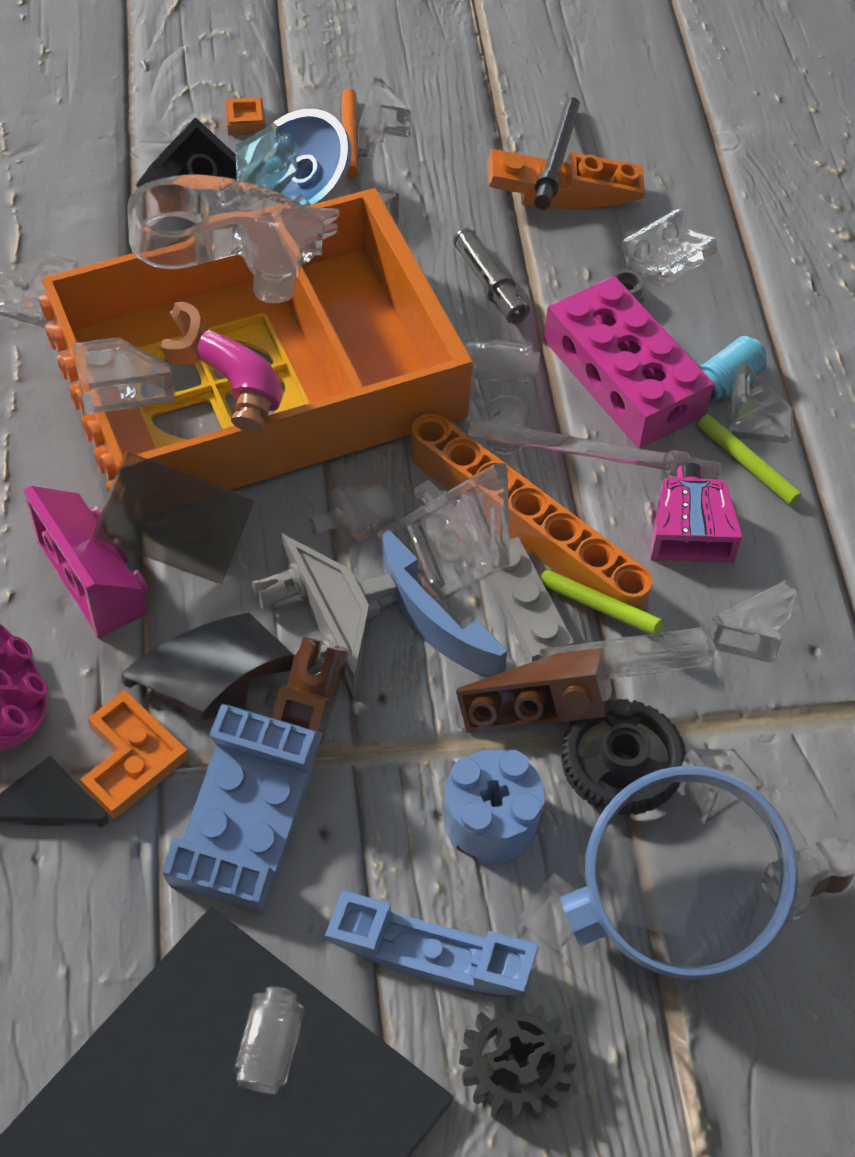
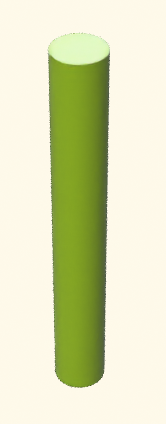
M706 414L700 419L698 427L788 505L792 506L800 499L802 493L710 414Z
M547 569L541 575L540 579L545 588L655 637L662 631L663 619Z

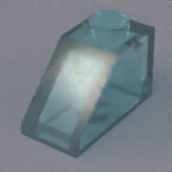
M276 123L236 145L237 187L259 216L269 209L298 173V146L289 133L283 134Z

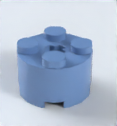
M482 750L457 760L451 769L445 789L444 830L452 846L456 849L459 846L465 853L477 857V862L482 864H504L517 859L525 853L526 848L534 841L536 834H538L545 803L544 785L536 769L529 764L527 756L517 750Z

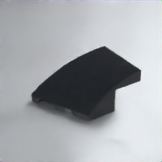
M244 613L201 625L159 645L122 672V683L128 688L139 684L155 690L156 700L170 706L179 707L187 714L201 720L216 718L221 704L246 710L249 678L291 671L293 654L250 613Z

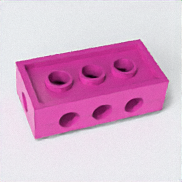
M615 276L548 306L543 340L638 449L706 415L714 383Z

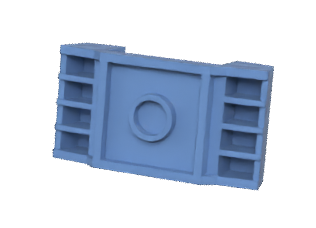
M221 704L209 735L216 746L184 838L181 840L173 837L166 858L163 875L167 884L263 914L272 886L279 874L311 778L313 763L323 733L234 706Z

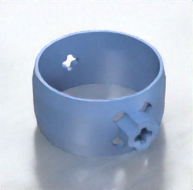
M678 766L661 769L647 774L625 787L606 806L596 822L588 843L585 861L586 887L560 897V901L580 947L608 936L613 944L628 958L652 972L686 980L722 977L734 973L757 960L774 944L786 927L792 914L798 889L796 849L780 813L765 796L742 779L717 769L701 766ZM686 781L709 784L730 792L752 808L767 827L779 859L780 887L773 913L764 929L755 940L737 954L725 960L702 966H680L665 963L633 947L621 936L609 920L603 908L597 887L596 867L599 847L613 818L630 800L651 788L673 782Z

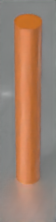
M346 89L342 92V125L346 129L351 142V161L346 177H355L358 174L357 95L353 89Z

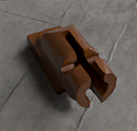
M304 637L295 655L288 683L279 689L272 718L323 733L320 744H322L350 650L338 645L335 648L328 647L319 674L316 676L311 675L309 669L317 663L323 641Z

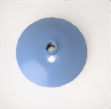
M317 109L295 111L275 121L258 138L248 157L247 165L254 170L246 179L247 190L252 200L263 211L270 215H276L324 202L331 198L342 184L351 161V142L346 129L333 115Z

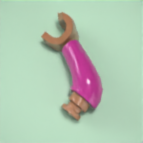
M175 302L170 314L185 337L177 341L163 339L160 348L169 363L192 365L202 361L222 374L231 382L233 386L232 396L237 401L236 409L238 411L232 415V424L246 432H262L265 426L263 419L268 416L269 411L277 410L282 400L281 385L276 371L265 358L253 350L209 330L199 311L192 304Z

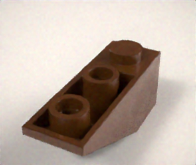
M603 648L557 653L459 687L456 690L466 731L470 733L606 717L612 686Z

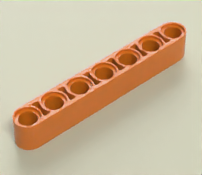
M430 413L421 415L413 422L411 458L417 467L511 539L519 537L523 547L554 572L644 612L646 611L653 579L651 573L643 565L446 418Z

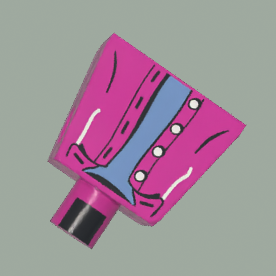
M686 463L679 466L677 478L663 480L656 512L650 560L734 563L742 539V533L727 483L721 479H703V469L696 463Z

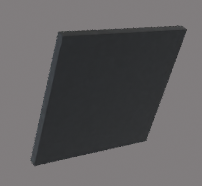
M211 906L0 1134V1157H410L452 1104L454 1096Z

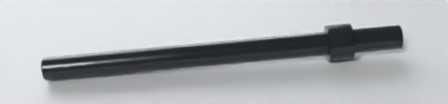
M570 97L566 100L545 169L538 175L535 184L537 194L534 204L541 210H545L550 206L551 200L557 195L561 184L559 173L580 107V102L575 97Z

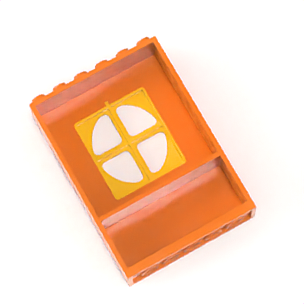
M376 188L42 277L45 295L38 297L45 321H51L52 323L45 326L49 344L52 350L57 349L58 352L61 351V354L56 356L59 369L64 380L68 379L70 383L73 382V385L68 386L75 410H81V413L86 415L80 417L87 441H93L95 447H98L93 449V453L100 474L105 473L107 479L110 480L106 482L112 505L113 507L122 506L128 522L411 435L413 422L423 414H438L450 422L467 418L469 414L473 361ZM175 302L192 304L199 311L209 330L244 346L256 349L272 360L273 364L271 366L278 374L279 381L283 383L285 392L280 407L273 414L263 419L265 426L262 432H246L232 424L233 414L226 401V397L232 394L233 386L227 378H216L212 368L202 361L193 364L201 381L200 386L148 401L143 399L141 393L147 378L157 366L167 359L160 348L163 339L177 341L185 337L170 314ZM206 402L212 406L222 429L191 439H183L162 431L155 426L152 420L157 415Z

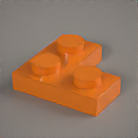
M124 689L87 718L90 729L114 753L81 778L80 781L82 788L115 820L189 759L188 750Z

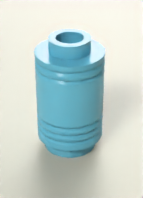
M740 336L699 367L714 383L709 402L724 401L765 370L767 366L766 350L758 340L747 336Z

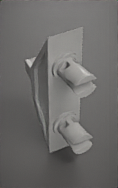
M282 533L283 559L289 570L259 581H253L252 587L255 597L260 599L261 609L292 596L298 595L304 599L324 638L318 661L309 669L310 674L313 675L320 672L328 647L335 648L338 645L347 648L350 651L343 678L355 700L369 631V619L380 614V608L396 602L397 586L390 574L367 580L364 577L355 578L351 569ZM297 651L291 652L293 654L292 665Z

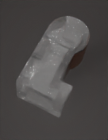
M835 836L796 851L798 889L792 914L787 924L803 917L812 897L822 892H842L849 886L855 876V845L851 841ZM779 859L768 863L760 880V884L774 907L780 887Z

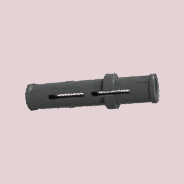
M469 227L458 231L454 235L453 245L462 254L472 271L484 286V294L488 300L497 304L508 323L517 324L525 320L530 313V307L515 289L516 283L511 275L501 270L473 228L470 230Z

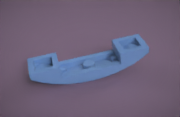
M390 530L383 533L384 575L390 574L397 586V599L395 603L415 631L441 654L468 670L486 677L505 672L508 651L478 620L462 629L417 582L418 558Z
M344 890L340 894L325 934L327 941L390 969L447 986L510 996L525 995L539 949V944L489 930L487 937L484 938L392 912L390 903Z

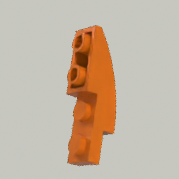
M492 149L488 158L489 187L521 193V205L536 207L534 204L537 194L535 184L538 175L545 169L547 159ZM570 152L566 163H562L559 173L561 184L558 193L552 198L548 209L601 208L643 199L646 193L643 166Z

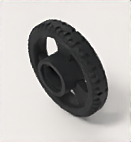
M610 699L606 717L571 721L562 741L561 762L564 775L567 777L566 779L572 789H575L577 795L583 800H587L588 804L597 809L600 807L604 811L618 793L600 787L598 784L601 780L614 788L624 789L637 779L652 772L671 767L686 766L687 758L683 739L676 726L671 724V720L663 713H658L659 710L654 709L650 705L645 706V703H640L636 700L630 702L629 699H617V701ZM605 721L610 728L603 736L599 755L592 758L578 756V746L583 735L591 727ZM638 724L649 728L660 738L666 747L669 761L659 762L649 758L651 750L650 739L637 726ZM614 753H626L633 759H620ZM681 782L663 784L639 794L630 800L618 812V815H630L631 813L638 815L660 807L661 804H665L675 794Z

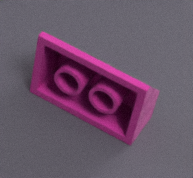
M29 486L23 489L37 543L97 638L99 639L147 615L144 596L149 594L147 584L137 569L131 572L126 565L128 559L119 540L116 537L110 540L104 532L107 530V527L99 510L95 506L89 509L78 493L37 486Z

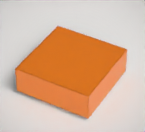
M262 97L225 100L228 135L263 133L265 131Z

